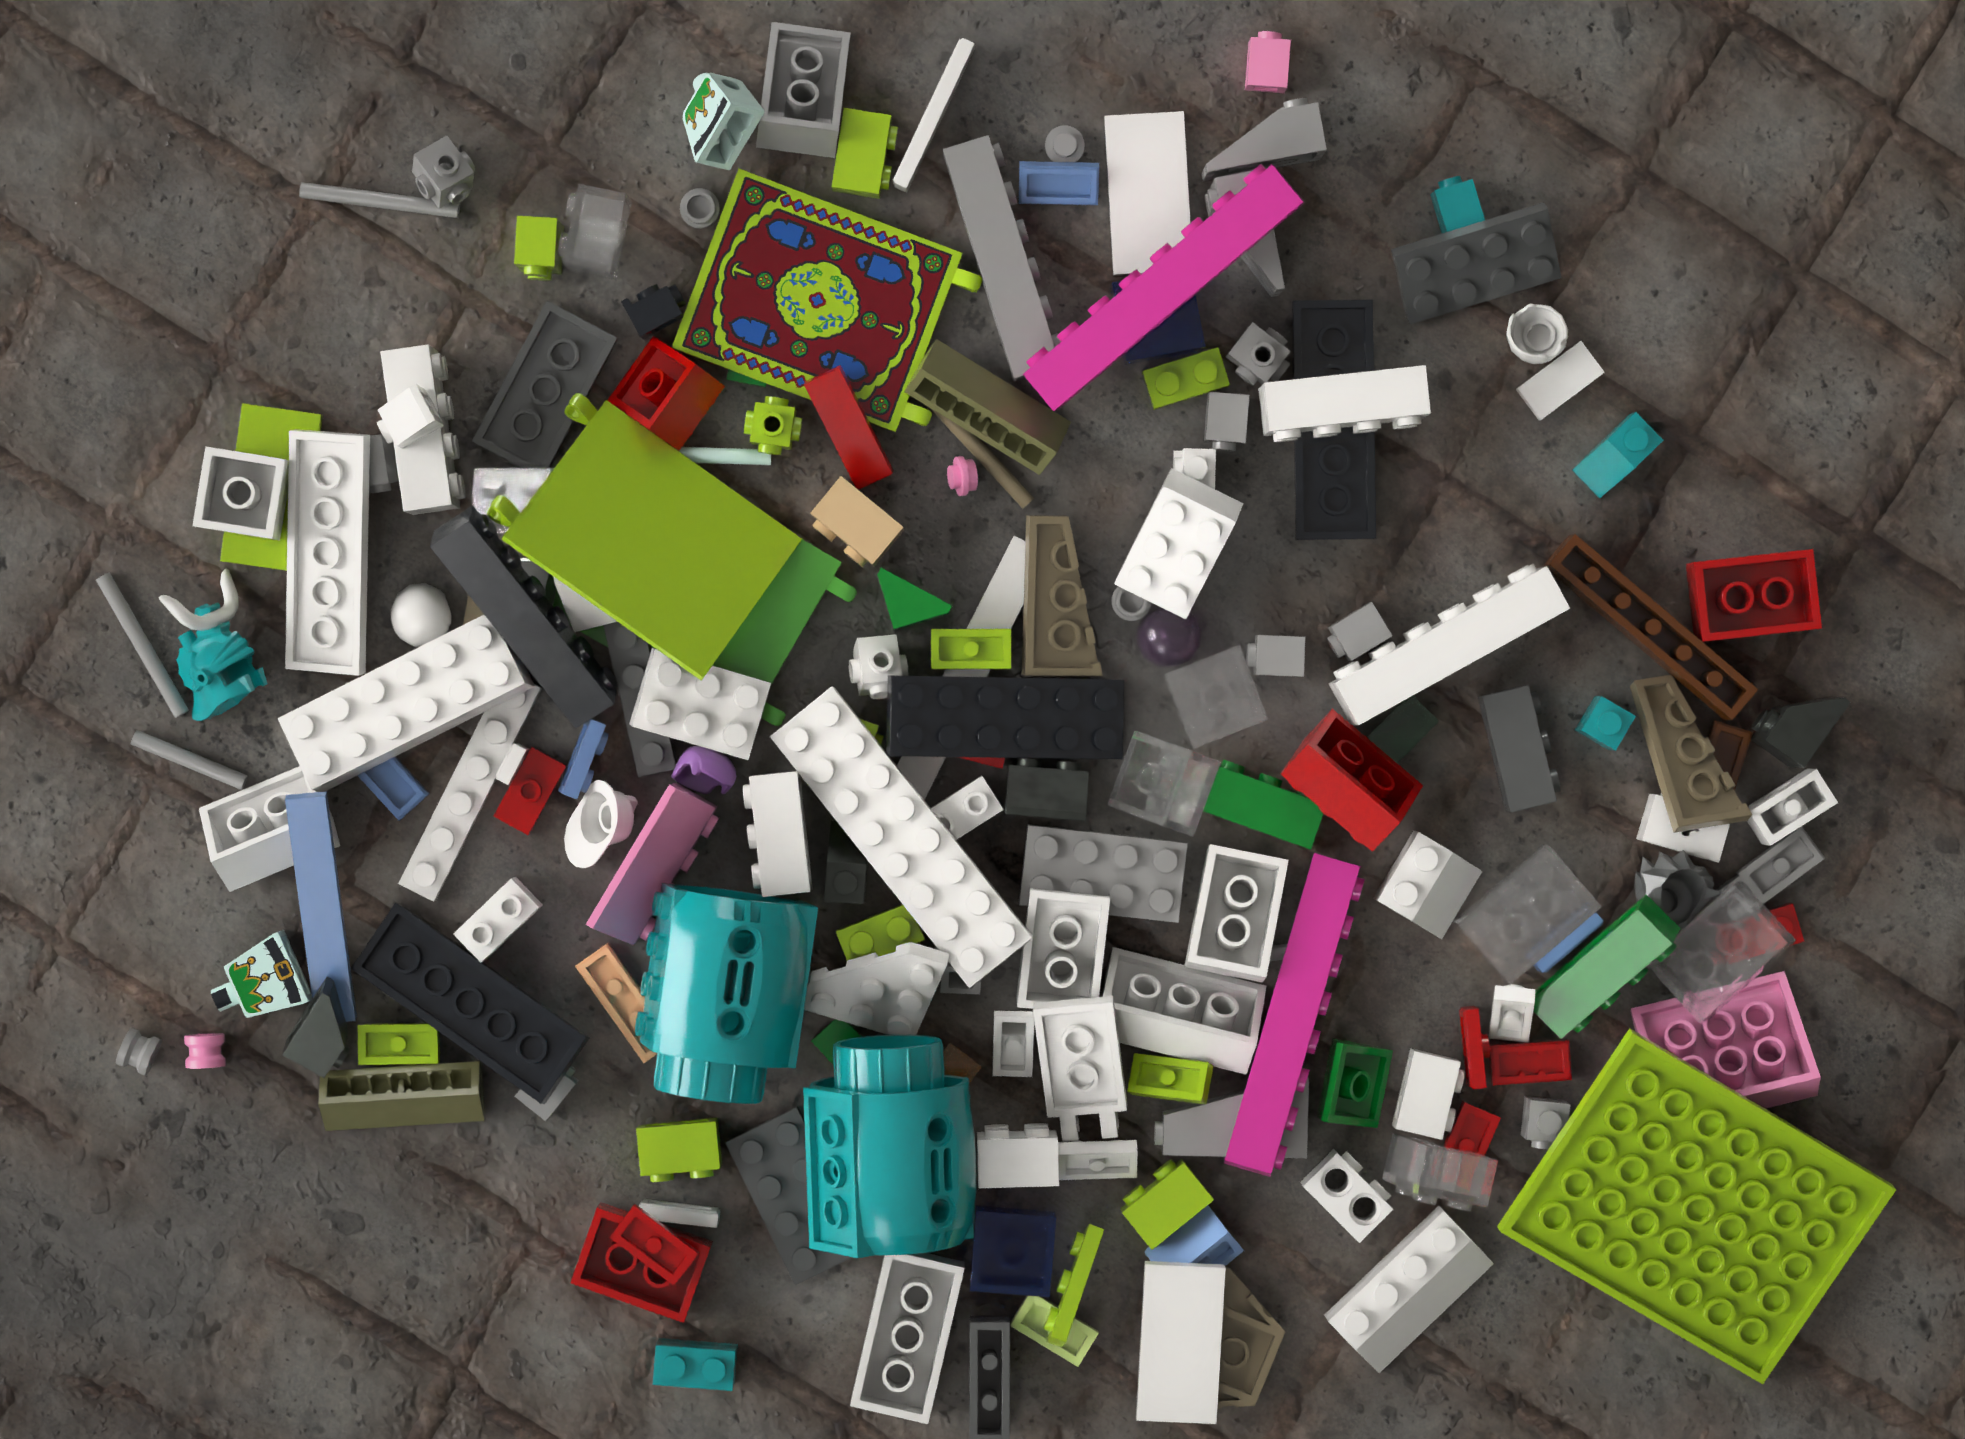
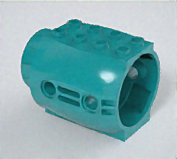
M662 883L661 892L654 893L652 902V915L657 917L654 932H649L646 945V954L650 956L648 972L643 973L641 981V995L645 996L644 1011L638 1012L635 1024V1035L640 1036V1043L652 1052L657 1053L654 1075L655 1089L673 1095L701 1100L756 1104L763 1100L767 1068H796L818 907L802 900L774 896L762 897V894L720 888Z
M879 1035L850 1038L834 1043V1076L814 1081L809 1087H803L809 1248L853 1258H863L874 1255H906L939 1251L955 1247L965 1239L974 1238L976 1148L970 1104L969 1078L944 1075L943 1044L941 1039L937 1037L923 1035Z

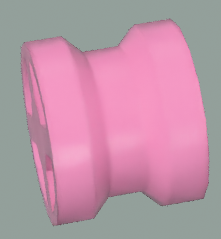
M207 1033L184 1036L185 1045L189 1047V1056L185 1060V1068L201 1069L226 1066V1058L221 1054V1046L225 1042V1034Z

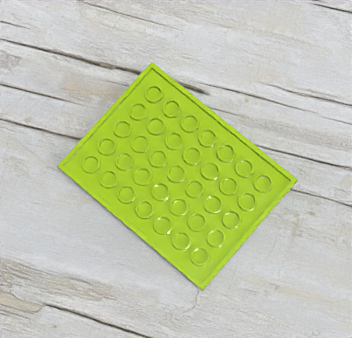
M1629 1028L1497 1227L1501 1233L1745 1375L1764 1384L1893 1196L1896 1188L1883 1178Z

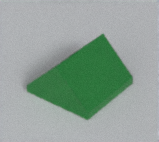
M880 568L877 575L894 630L948 615L951 611L952 605Z
M1332 1038L1317 1112L1318 1118L1327 1123L1378 1128L1393 1050Z

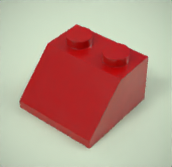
M653 336L607 401L680 451L725 386L697 364Z

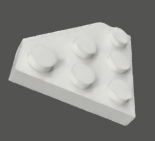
M908 942L896 946L895 952L880 957L876 953H871L848 960L846 967L829 971L826 967L814 970L808 979L804 1010L888 1035H916L946 969L949 953Z

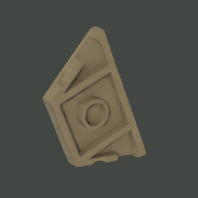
M1225 1266L1217 1409L1224 1406L1245 1407L1256 1405L1285 1334V1330L1232 1269Z

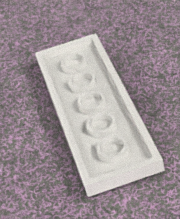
M299 429L289 431L285 669L357 676L366 673L370 435Z

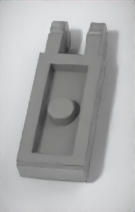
M1801 826L1735 872L1736 876L1716 889L1721 891V895L1716 897V900L1720 901L1729 897L1733 891L1744 884L1751 893V896L1736 903L1727 913L1732 921L1737 920L1756 905H1763L1824 860L1825 857Z

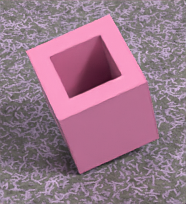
M1270 31L1258 32V37L1250 38L1246 66V91L1285 93L1288 86L1291 40L1282 39L1281 33Z

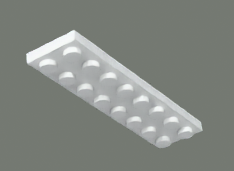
M831 686L770 736L940 951L949 953L948 962L969 988L974 986L1033 938L1031 933L890 756H887L886 751L835 687Z

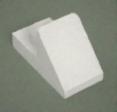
M994 1011L992 1076L1032 1077L1034 1015L1032 1011Z

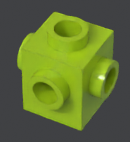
M765 396L764 403L755 402L754 411L747 410L744 434L751 435L750 443L758 445L757 452L781 455L782 449L791 450L792 441H800L803 418L796 417L797 410L795 407H788V399ZM770 417H775L780 421V427L775 432H769L765 429V421Z

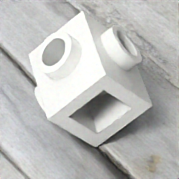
M897 635L857 638L853 648L854 659L849 660L851 683H857L859 696L870 695L872 699L887 698L888 675L908 676L906 655H899Z

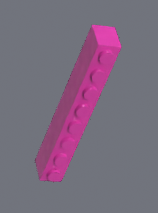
M1262 164L1256 167L1243 179L1247 184L1246 187L1236 195L1231 190L1225 193L1212 205L1216 212L1204 222L1200 217L1193 220L1181 231V234L1185 237L1173 248L1169 243L1161 247L1149 258L1154 263L1142 274L1137 269L1130 273L1118 284L1122 288L1120 293L1111 300L1106 295L1103 296L1087 310L1091 314L1088 320L1080 326L1074 321L1057 335V338L1061 341L1049 352L1043 347L1026 361L1030 368L1023 375L1053 411L1059 410L1305 203L1273 164L1267 169Z
M1316 853L1313 855L1226 1153L1225 1164L1271 1177L1273 1168L1279 1170L1282 1168L1287 1151L1286 1146L1280 1145L1284 1129L1293 1130L1299 1109L1291 1106L1295 1091L1304 1092L1310 1071L1309 1069L1302 1068L1306 1052L1315 1054L1321 1031L1313 1029L1317 1014L1326 1016L1332 993L1324 991L1328 976L1337 977L1343 955L1335 953L1339 938L1348 939L1354 919L1353 916L1346 915L1350 900L1359 901L1365 879L1357 877L1360 866Z

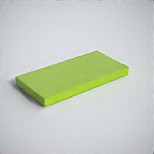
M242 403L235 451L289 460V431L295 429L321 431L323 415ZM288 493L280 541L224 532L220 561L287 571Z

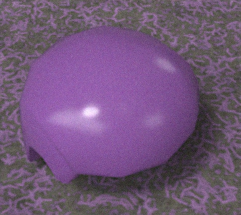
M696 745L689 747L682 753L671 777L678 783L703 794H708L716 786L721 785V793L726 794L734 785L737 775L732 761L724 753Z

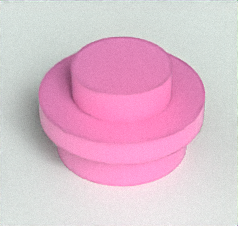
M963 456L955 457L953 465H949L947 468L950 489H955L959 496H966L969 491H975L978 486L976 464L973 459L965 460Z

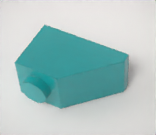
M1637 412L1631 413L1587 454L1572 471L1598 498H1601L1634 470L1664 440Z

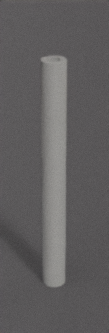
M301 182L299 197L304 199L459 218L460 203L454 205L448 203L439 209L430 198Z
M109 572L97 578L96 582L174 717L178 718L189 711L188 707L112 575Z

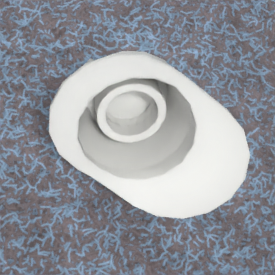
M596 780L592 782L566 826L564 842L569 861L576 867L588 868L593 866L602 857L608 846L627 839L634 825V811L638 804L637 799L622 792L614 791L606 781Z

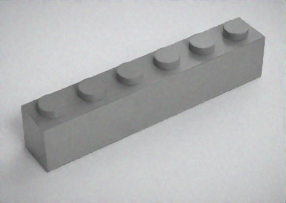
M989 135L945 148L943 149V157L1013 381L1025 378L1023 373L1030 368L1026 363L1029 358L1043 347L1048 352L1051 351L1061 341L1057 338L1058 333L1051 335L1046 321L1053 318L1047 296L1039 297L1035 282L1041 280L1035 258L1027 259L1023 247L1024 243L1029 242L1023 219L1015 221L1011 206L1017 204V199L1011 181L1003 183L999 168L1006 165L999 143L992 145Z

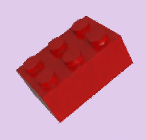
M1813 549L1686 563L1693 634L1702 642L1822 629Z
M1333 708L1305 737L1281 772V775L1288 780L1295 790L1306 795L1319 807L1323 814L1333 818L1350 833L1355 841L1364 844L1372 852L1401 823L1423 787L1418 780Z
M600 1202L596 1208L570 1283L684 1323L713 1241L663 1224L699 1251L677 1283L672 1285L609 1238L628 1211Z

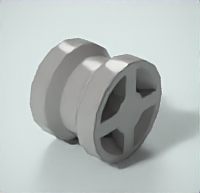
M131 1027L120 1046L116 1064L122 1067L130 1065L135 1067L139 1074L147 1076L157 1058L162 1039L155 1036L151 1038L141 1035L140 1030Z

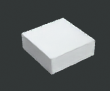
M519 743L511 744L495 775L496 779L511 785L530 749Z

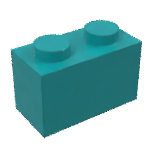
M659 1338L655 1347L653 1385L733 1391L738 1344Z

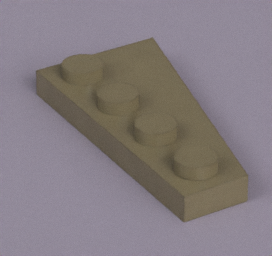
M1026 515L1022 674L1025 676H1103L1101 665L1096 655L1093 628L1090 626L1087 613L1085 590L1082 588L1078 571L1079 562L1069 516Z
M1672 675L1634 680L1630 685V689L1673 833L1748 821L1752 816L1750 809L1746 803H1741L1733 789L1736 786L1728 771L1723 772L1713 755L1715 752L1714 747L1708 737L1704 738L1694 722L1696 716Z

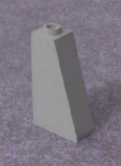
M1307 1078L1304 1092L1295 1091L1291 1106L1299 1109L1293 1130L1284 1129L1280 1145L1287 1147L1285 1158L1307 1159L1309 1078ZM1245 1089L1207 1099V1105L1192 1103L1162 1111V1121H1155L1154 1145H1161L1163 1155L1226 1157Z

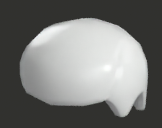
M1530 303L1510 316L1506 337L1511 351L1522 361L1531 364H1543L1551 361L1564 350L1568 339V327L1563 315L1551 306Z
M426 583L407 586L397 594L391 608V623L395 633L401 640L414 647H420L446 634L451 624V611L445 594Z

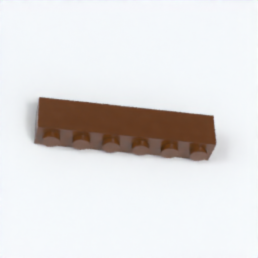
M1576 534L1569 535L1543 565V567L1547 566L1556 578L1723 720H1733L1758 691L1753 684Z

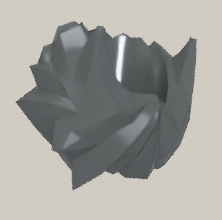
M1684 850L1674 857L1659 852L1656 864H1653L1643 856L1641 871L1635 874L1636 901L1638 902L1647 894L1680 927V930L1686 929L1692 923L1694 917L1711 899L1721 895V891L1712 889L1714 881L1707 869L1703 866L1694 865Z

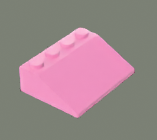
M677 782L669 784L585 925L632 945L636 944L639 938L647 941L649 932L653 931L656 919L652 917L654 893L661 892L662 883L673 884L680 869L686 873L688 872L699 854L693 847L701 835L705 838L709 837L719 820L717 816L713 815L717 806Z
M1785 971L1631 1008L1630 1012L1635 1032L1765 1109L1818 1096L1821 1076Z

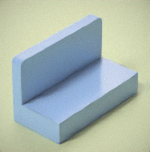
M1207 1205L1153 1250L1148 1247L1145 1250V1254L1150 1261L1224 1264L1226 1266L1244 1250Z

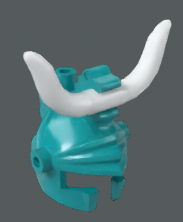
M224 569L221 573L220 585L224 597V605L221 608L218 602L212 605L204 604L197 607L195 614H193L178 600L168 595L159 596V600L181 624L192 630H197V637L192 630L178 637L183 647L179 648V655L176 659L179 666L178 674L181 676L184 686L190 688L193 692L192 718L196 721L211 719L216 715L224 713L237 705L245 696L254 691L256 687L268 684L263 667L255 670L252 665V656L255 651L249 647V642L242 638L237 631L232 633L229 631V620L235 616L239 608V596L228 569Z

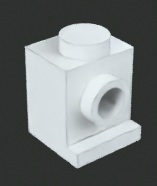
M1184 448L1182 451H1173V469L1215 489L1216 449Z

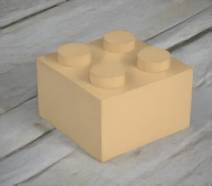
M842 476L839 477L810 513L816 519L812 526L829 541L832 542L837 536L848 546L843 550L844 553L861 567L867 562L875 567L904 531V527Z

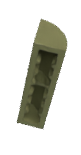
M938 339L929 348L904 391L1038 475L1043 472L1058 452L1071 424L1066 418Z
M480 1061L329 1070L325 1078L320 1076L318 1105L325 1131L485 1121L484 1089Z

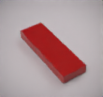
M841 365L805 381L804 386L855 487L859 490L893 474L894 470Z

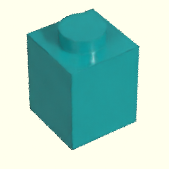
M1455 176L1438 182L1439 189L1434 190L1430 194L1441 233L1485 220L1473 179L1462 182L1461 176Z
M1594 696L1575 731L1607 750L1616 751L1636 716L1603 696Z

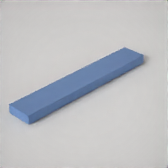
M327 791L286 795L285 805L312 998L325 978H331L334 980L346 1022L356 1021L357 1013Z

